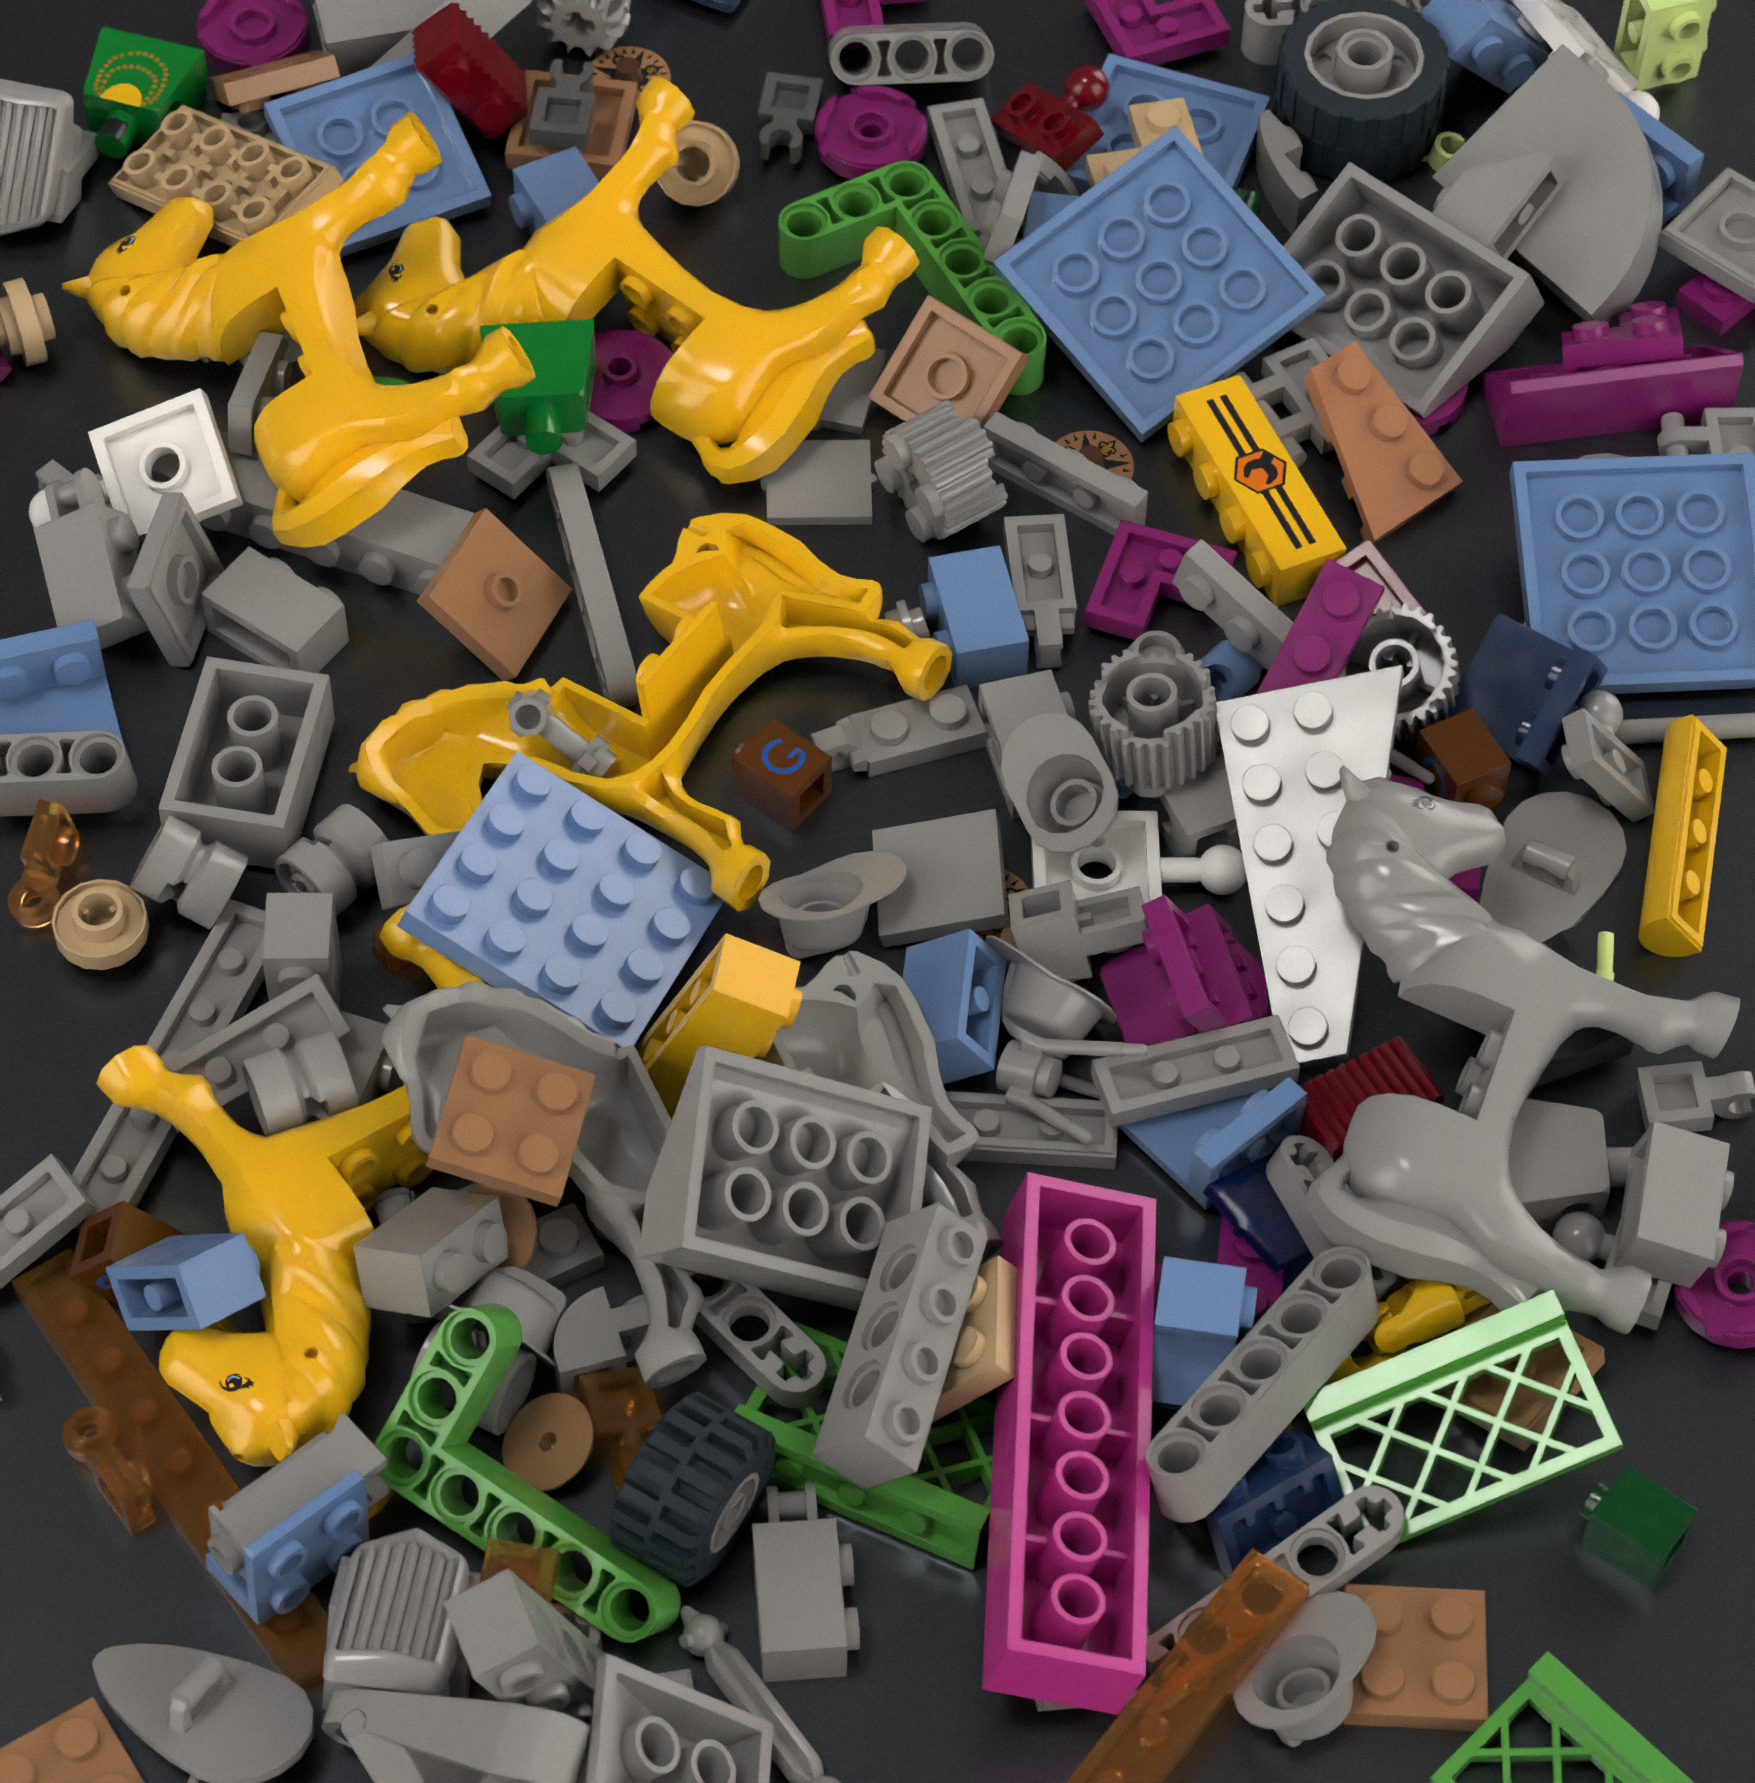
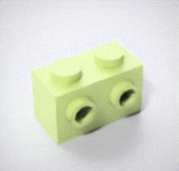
M1624 0L1613 53L1640 83L1634 89L1635 91L1669 83H1679L1686 79L1697 77L1702 53L1707 49L1708 26L1711 13L1716 9L1717 0Z

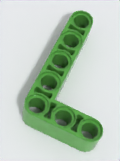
M914 161L895 162L795 201L784 207L778 220V261L781 269L788 275L803 279L813 278L862 259V247L865 239L877 226L889 228L903 237L914 249L920 261L914 272L932 297L1030 357L1009 394L1022 396L1039 389L1044 379L1047 338L1043 326L1030 308L993 272V263L982 259L986 249L932 173L924 165Z
M498 1303L460 1308L450 1313L439 1327L374 1446L387 1458V1467L377 1473V1475L388 1487L610 1637L621 1642H636L668 1629L676 1621L681 1608L680 1593L676 1584L669 1577L615 1547L611 1543L609 1536L467 1442L519 1351L522 1342V1326L518 1317L508 1307ZM477 1320L486 1326L489 1333L490 1342L485 1353L480 1352L472 1340V1329ZM444 1379L453 1386L456 1393V1404L452 1412H449L439 1399V1388ZM410 1439H413L420 1446L423 1453V1462L419 1471L409 1464L406 1457V1447ZM465 1476L470 1477L475 1482L479 1491V1500L475 1509L470 1507L462 1496L461 1485ZM521 1513L526 1515L535 1527V1539L532 1546L525 1544L517 1532V1521ZM577 1551L583 1553L589 1559L592 1566V1577L589 1584L583 1583L574 1572L573 1559ZM633 1589L641 1592L648 1601L650 1614L646 1623L639 1621L630 1609L629 1599Z

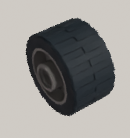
M1332 0L1313 5L1310 10L1300 13L1293 19L1292 25L1285 29L1281 38V45H1279L1272 113L1284 126H1289L1298 135L1302 144L1300 163L1306 166L1309 171L1319 176L1322 174L1331 177L1332 180H1335L1345 166L1351 162L1376 179L1386 181L1397 178V175L1404 172H1410L1418 167V163L1425 156L1427 158L1436 137L1441 131L1450 59L1447 57L1448 47L1445 40L1441 39L1439 30L1431 22L1426 21L1422 14L1392 0Z

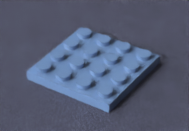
M1176 125L993 261V272L1030 308L1049 337L1141 443L1173 420L1176 395L1228 378L1324 304L1326 297L1325 293Z
M1754 452L1517 461L1512 463L1509 475L1525 625L1572 650L1576 645L1598 656L1608 668V671L1597 690L1607 691L1611 694L1755 688Z
M516 751L405 910L397 926L493 987L519 989L526 996L541 999L557 1010L580 1019L592 1033L607 1035L613 1038L615 1047L620 1048L635 1045L724 901L711 891V875L709 871Z

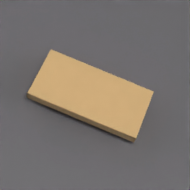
M181 105L176 111L171 112L163 119L161 127L139 150L126 158L122 169L108 184L116 197L155 214L166 202L177 197H196L204 200L213 208V227L208 237L233 247L241 240L294 216L338 188L343 179L335 166Z

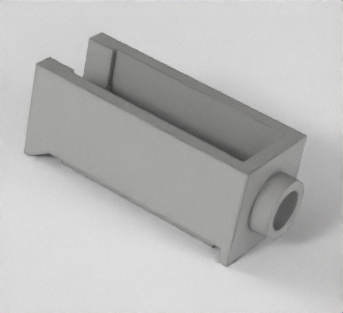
M342 1412L331 1433L327 1435L323 1431L225 1501L222 1511H219L214 1504L208 1508L211 1538L207 1541V1545L213 1558L227 1574L234 1575L236 1572H239L246 1580L245 1548L352 1470L357 1469L366 1479L368 1508L389 1494V1487L377 1475V1473L387 1467V1458Z

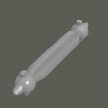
M688 1605L684 1606L680 1610L684 1624L683 1635L679 1637L680 1646L684 1649L687 1648L694 1655L705 1658L707 1672L732 1706L773 1723L771 1758L790 1783H841L832 1776L824 1775L821 1759L739 1649L724 1642L725 1636L729 1632L727 1624L720 1622L712 1615L700 1614Z

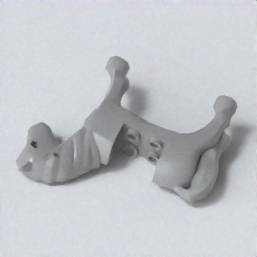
M1343 765L1339 769V775L1346 803L1333 828L1332 843L1326 852V862L1333 873L1335 895L1344 904L1350 921L1361 933L1370 951L1385 962L1391 981L1393 983H1400L1398 997L1483 1033L1486 1036L1477 1057L1471 1056L1467 1060L1457 1082L1455 1093L1463 1096L1458 1111L1417 1096L1394 1093L1370 1096L1360 1103L1350 1121L1344 1141L1343 1154L1331 1167L1320 1173L1309 1185V1190L1305 1196L1306 1205L1319 1230L1335 1247L1348 1246L1356 1248L1366 1254L1370 1264L1409 1279L1444 1282L1475 1290L1490 1300L1500 1311L1540 1295L1541 1292L1545 1293L1554 1289L1563 1310L1581 1312L1597 1317L1607 1328L1626 1335L1633 1328L1644 1307L1652 1283V1274L1632 1265L1616 1269H1599L1562 1247L1540 1228L1518 1199L1511 1184L1508 1155L1513 1124L1521 1105L1539 1080L1547 1064L1559 1046L1575 1031L1584 1027H1598L1616 1033L1630 1042L1643 1047L1645 1050L1656 1054H1662L1678 1046L1688 1045L1695 1052L1714 1059L1721 1052L1734 1027L1740 1009V998L1716 991L1707 992L1686 1001L1646 995L1578 967L1523 929L1494 921L1485 908L1448 880L1456 873L1492 864L1504 851L1506 843L1505 830L1493 812L1480 804L1449 801L1418 788L1396 783L1383 777H1374L1361 781ZM1349 1181L1350 1189L1356 1196L1346 1192L1345 1183Z
M848 951L842 956L836 955L824 965L818 975L807 985L796 987V989L802 991L803 995L793 1024L788 1029L781 1026L776 1032L767 1055L764 1058L757 1056V1059L932 1107L923 1201L927 1206L939 1202L988 1237L981 1259L982 1262L992 1256L1003 1245L1002 1239L994 1224L984 1215L979 1203L976 1185L956 1167L971 1153L976 1145L979 1134L975 1127L957 1112L947 1098L939 1072L935 1040L921 1009L904 979L883 962L857 951ZM468 981L458 987L432 990L403 1005L387 1004L383 1010L391 1020L384 1028L382 1043L398 1076L403 1080L406 1087L412 1139L418 1148L429 1154L461 1045L466 1034L596 1074L568 1174L592 1205L613 1226L631 1260L641 1285L648 1308L649 1327L642 1344L635 1353V1358L647 1389L661 1388L679 1381L696 1371L707 1360L701 1342L692 1331L695 1317L704 1301L701 1288L692 1280L686 1269L638 1258L646 1191L672 1120L635 1046L630 1045L616 1048L613 1038L607 1035L592 1033L580 1019L557 1010L541 999L526 996L519 989L492 987L482 982ZM837 987L844 990H848L852 999L847 995L843 994L842 992L833 990H835Z

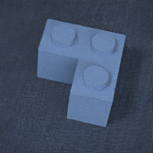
M1164 1256L1153 1333L1152 1408L1179 1411L1235 1348L1238 1334L1246 1335L1252 1329L1258 1287L1244 1286L1247 1268Z

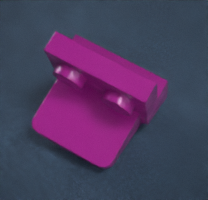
M1162 895L1141 905L1149 925L1148 929L1142 931L1145 944L1109 960L1102 966L1100 971L1101 980L1112 1009L1117 1015V1022L1125 1043L1151 1046L1271 1016V1004L1264 968L1234 938L1229 923L1210 904L1184 914L1169 898Z

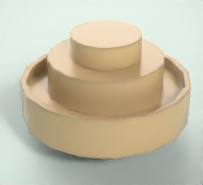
M690 121L682 131L677 133L676 143L679 160L657 182L670 198L680 204L697 207L716 203L730 192L738 178L740 160L737 147L727 132L713 123Z
M22 277L1 283L3 297L0 298V347L7 346L10 356L21 354L27 367L46 362L47 352L44 341L55 339L56 334L43 293L30 296L27 285Z
M105 879L80 883L67 891L56 904L51 921L58 950L69 962L79 967L93 970H106L118 967L137 956L147 942L150 927L144 901L138 893L129 888L128 885L117 880Z

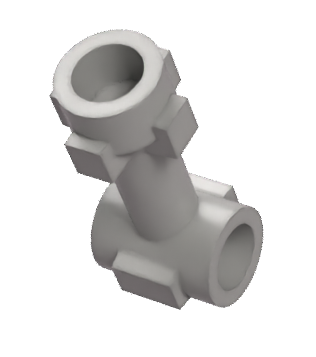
M541 688L537 691L529 690L524 693L517 691L506 705L510 710L509 720L511 726L509 729L520 738L524 735L532 736L538 734L574 762L570 771L602 778L617 757L608 749L610 743L599 734L591 742H588L553 715L550 702L552 697Z

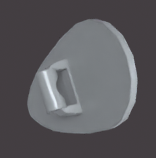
M1567 791L1548 792L1522 801L1507 816L1503 827L1506 836L1504 851L1487 867L1479 904L1488 911L1494 921L1523 929L1541 942L1550 939L1560 931L1577 926L1603 899L1621 873L1627 852L1623 828L1611 811L1593 799Z
M140 1643L108 1647L99 1652L93 1660V1670L100 1692L113 1713L133 1733L166 1760L199 1780L209 1783H260L279 1776L301 1759L313 1739L315 1715L305 1690L287 1676L256 1664L192 1648Z

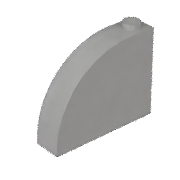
M1562 44L1432 178L1441 192L1448 184L1455 183L1461 173L1467 168L1545 150L1555 155L1567 181L1511 253L1510 257L1584 321H1606L1609 328H1612L1618 322L1619 314L1626 312L1639 294L1657 254L1663 221L1662 186L1659 171L1649 144L1630 107L1606 81L1609 77L1608 72L1590 54L1584 52L1578 57Z

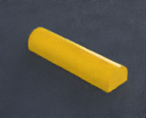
M1693 714L1672 721L1665 730L1638 939L1644 948L1652 953L1666 957H1685L1702 951L1727 748Z

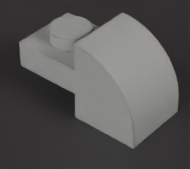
M1071 880L1008 894L1011 930L1018 949L1054 975L1069 979L1091 978L1093 976L1090 955L1102 952L1119 953L1130 949L1136 944L1144 943L1142 931L1148 929V925L1141 907L1144 901L1139 886L1082 900H1076Z
M602 1286L585 1293L566 1309L558 1322L554 1335L555 1381L558 1393L567 1394L582 1400L627 1387L626 1362L636 1360L635 1353L642 1344L649 1327L648 1308L644 1295L634 1297L624 1303L623 1306L611 1309Z

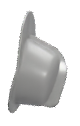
M1043 712L1025 719L1011 732L1002 750L1000 770L1005 788L1027 832L1037 845L1053 853H1073L1090 845L1095 847L1103 845L1105 843L1104 835L1109 832L1116 820L1119 800L1113 775L1092 735L1080 721L1064 713Z
M867 851L852 853L827 862L801 875L771 883L761 891L758 903L763 911L778 918L786 950L792 958L802 959L855 943L860 938L864 924L867 921L869 905L894 892L903 883L907 873V866L902 858L890 852Z
M992 935L986 937V943L1006 960V967L1009 968L1003 988L1000 1016L1002 1023L1012 1038L1022 1042L1024 1034L1029 1033L1046 1039L1083 1040L1096 1023L1104 1025L1115 1024L1117 1015L1100 998L1084 988L1052 974L1008 942ZM1053 1054V1058L1058 1060H1065L1070 1056L1067 1054Z
M496 1267L457 1297L451 1304H448L433 1316V1318L441 1320L460 1308L482 1304L498 1303L506 1306L518 1317L522 1326L520 1348L535 1355L538 1364L555 1371L556 1363L547 1354L554 1339L558 1322L567 1308V1298L562 1291L529 1271L517 1267ZM477 1320L473 1327L484 1332L486 1339H489L486 1326Z
M1341 1591L1318 1594L1305 1601L1281 1622L1259 1653L1247 1664L1237 1678L1233 1697L1238 1713L1252 1725L1269 1730L1273 1729L1283 1743L1293 1748L1298 1746L1303 1740L1319 1738L1339 1727L1351 1710L1354 1695L1352 1680L1365 1664L1375 1645L1377 1623L1371 1607L1357 1595Z

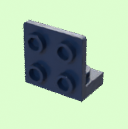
M1498 614L1495 616L1458 684L1459 695L1455 696V707H1448V718L1473 708L1509 759L1549 779L1562 755V746L1567 744L1562 718L1578 711V706L1575 705L1577 700L1582 695L1598 689L1608 668L1598 656L1576 645L1572 650L1503 614Z
M1291 1423L1288 1424L1219 1505L1204 1518L1208 1525L1222 1575L1228 1580L1344 1498L1332 1454Z

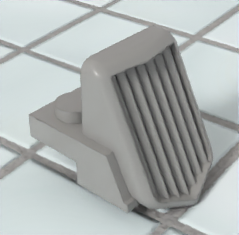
M0 79V236L38 227L46 221L62 223L81 200V178L100 157L101 152L94 143L97 133L84 131L81 127L74 124L73 99L65 91Z
M419 1528L408 1529L367 1541L358 1546L351 1557L342 1556L329 1604L327 1645L323 1667L322 1710L327 1709L332 1692L340 1688L468 1699L471 1671L444 1602L481 1583L482 1573L469 1572L467 1561L459 1552Z

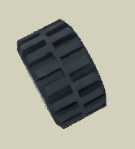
M693 1392L691 1395L686 1396L659 1420L631 1462L613 1507L610 1525L611 1543L684 1587L696 1585L725 1560L753 1518L772 1473L776 1445L775 1436L767 1429L703 1393Z

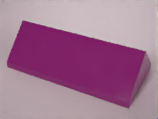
M1706 344L1683 347L1684 358L1565 370L1563 362L1481 372L1480 381L1500 447L1504 448L1661 428L1660 419L1669 412L1682 414L1685 425L1701 423L1704 408H1733L1744 366L1743 353Z

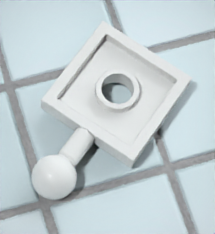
M1512 0L1522 12L1517 19L1521 27L1538 42H1542L1545 39L1553 49L1548 58L1562 44L1578 57L1584 52L1590 54L1608 72L1609 77L1606 81L1617 92L1619 91L1659 120L1660 109L1655 98L1644 91H1633L1640 83L1577 10L1559 0Z
M201 388L88 432L103 480H100L99 483L105 505L111 503L113 509L128 514L129 519L133 522L138 532L139 545L143 544L163 492L183 493L199 522L243 505L208 396ZM166 454L178 455L180 467L175 477L163 483L153 481L152 467L155 461ZM45 489L38 492L29 505V518L34 528L52 521ZM79 504L75 505L76 510L80 509Z
M1117 811L1116 820L1109 832L1104 835L1105 843L1099 847L1090 845L1073 853H1053L1037 845L1031 837L1032 887L1037 888L1071 880L1076 900L1139 886L1145 904L1162 896V883L1201 882L1208 891L1214 894L1228 895L1238 891L1247 879L1242 852L1230 845L1221 844L1213 846L1205 851L1201 858L1160 857L1157 811ZM1089 862H1101L1109 866L1113 873L1102 879H1093L1085 876L1079 868Z

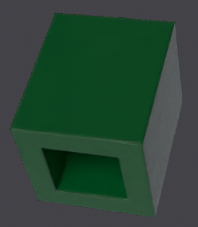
M1626 1465L1612 1485L1601 1480L1586 1500L1580 1513L1581 1516L1588 1519L1581 1546L1651 1591L1687 1542L1698 1509Z

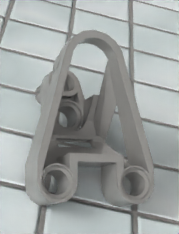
M340 1688L332 1692L321 1725L326 1735L355 1751L375 1783H586L589 1756H585L590 1741L591 1727L574 1717L544 1708L510 1702Z

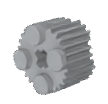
M948 400L886 431L882 440L884 446L882 452L885 456L876 460L874 464L883 487L889 493L898 490L899 498L903 499L906 509H909L905 513L908 526L913 535L923 543L931 538L944 539L1007 504L1008 494L1005 491L1004 483L996 485L991 476L993 472L988 467L987 459L995 455L992 448L993 443L991 440H988L986 431L981 429L977 419L974 420V418L969 417L962 421L960 416L956 417L954 412L955 406L950 404Z
M1404 603L1401 609L1390 606L1388 613H1384L1382 608L1377 609L1376 616H1371L1339 678L1399 665L1406 666L1407 676L1403 678L1401 695L1399 694L1395 737L1398 743L1403 740L1414 743L1417 741L1419 730L1438 723L1439 718L1447 719L1449 717L1448 707H1455V696L1459 695L1458 682H1460L1456 649L1453 648L1450 635L1445 636L1444 627L1442 625L1435 627L1434 615L1432 613L1423 616L1421 607L1417 606L1414 611L1409 610V605Z
M1125 649L1123 650V656L1113 655L1111 656L1110 664L1105 662L1101 664L1102 680H1096L1094 682L1095 689L1090 691L1088 704L1091 735L1111 773H1113L1114 780L1124 779L1125 786H1131L1133 792L1140 797L1157 798L1170 789L1173 782L1183 785L1184 778L1195 779L1196 771L1204 772L1206 766L1216 760L1218 726L1215 688L1211 686L1209 668L1203 669V662L1201 660L1194 661L1193 654L1191 653L1186 655L1175 654L1176 658L1172 660L1169 659V654L1166 653L1161 658H1157L1155 653H1150L1148 658H1144L1140 652H1130Z

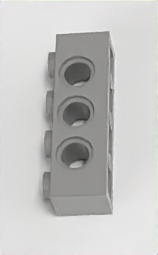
M939 1202L886 1223L812 1454L862 1489L917 1472L988 1237Z
M508 1568L444 1602L474 1680L502 1702L560 1712L574 1717L591 1727L598 1657L606 1653ZM590 1741L585 1756H589Z

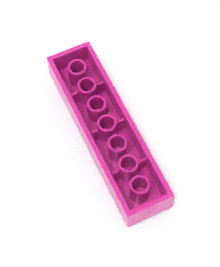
M1027 1172L1004 1215L1002 1258L1017 1268L1015 1377L996 1387L982 1690L1119 1715L1146 1676L1150 1473L1146 1461V1451L1151 1443L1156 1237L1155 1198Z

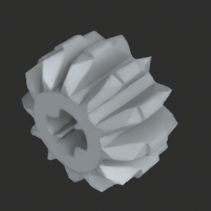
M537 0L536 25L547 28L548 42L561 40L565 42L567 53L574 47H581L588 56H591L598 47L610 51L613 44L617 42L618 37H622L623 32L627 30L631 17L629 14L631 0Z

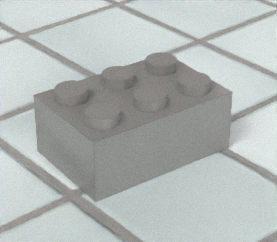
M207 656L158 810L161 825L170 814L200 830L202 843L209 845L219 840L249 857L248 865L275 869L274 863L276 859L300 840L335 722L329 675Z

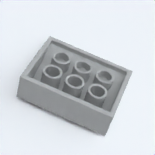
M1351 162L1345 166L1283 246L1326 295L1324 304L1289 330V332L1303 341L1314 337L1328 357L1356 341L1402 403L1423 419L1504 354L1545 303L1529 273Z
M707 1045L698 1047L646 1191L638 1258L858 1312L886 1223L922 1209L932 1107Z
M605 1654L598 1657L586 1783H769L773 1738L772 1722L612 1655Z

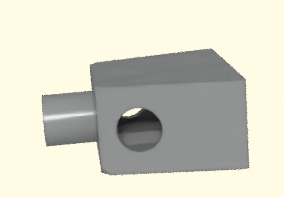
M1525 1099L1512 1129L1508 1155L1511 1184L1522 1205L1545 1232L1553 1231L1556 1223L1563 1216L1572 1212H1586L1602 1221L1610 1194V1187H1626L1630 1154L1633 1147H1606L1603 1115L1596 1109Z

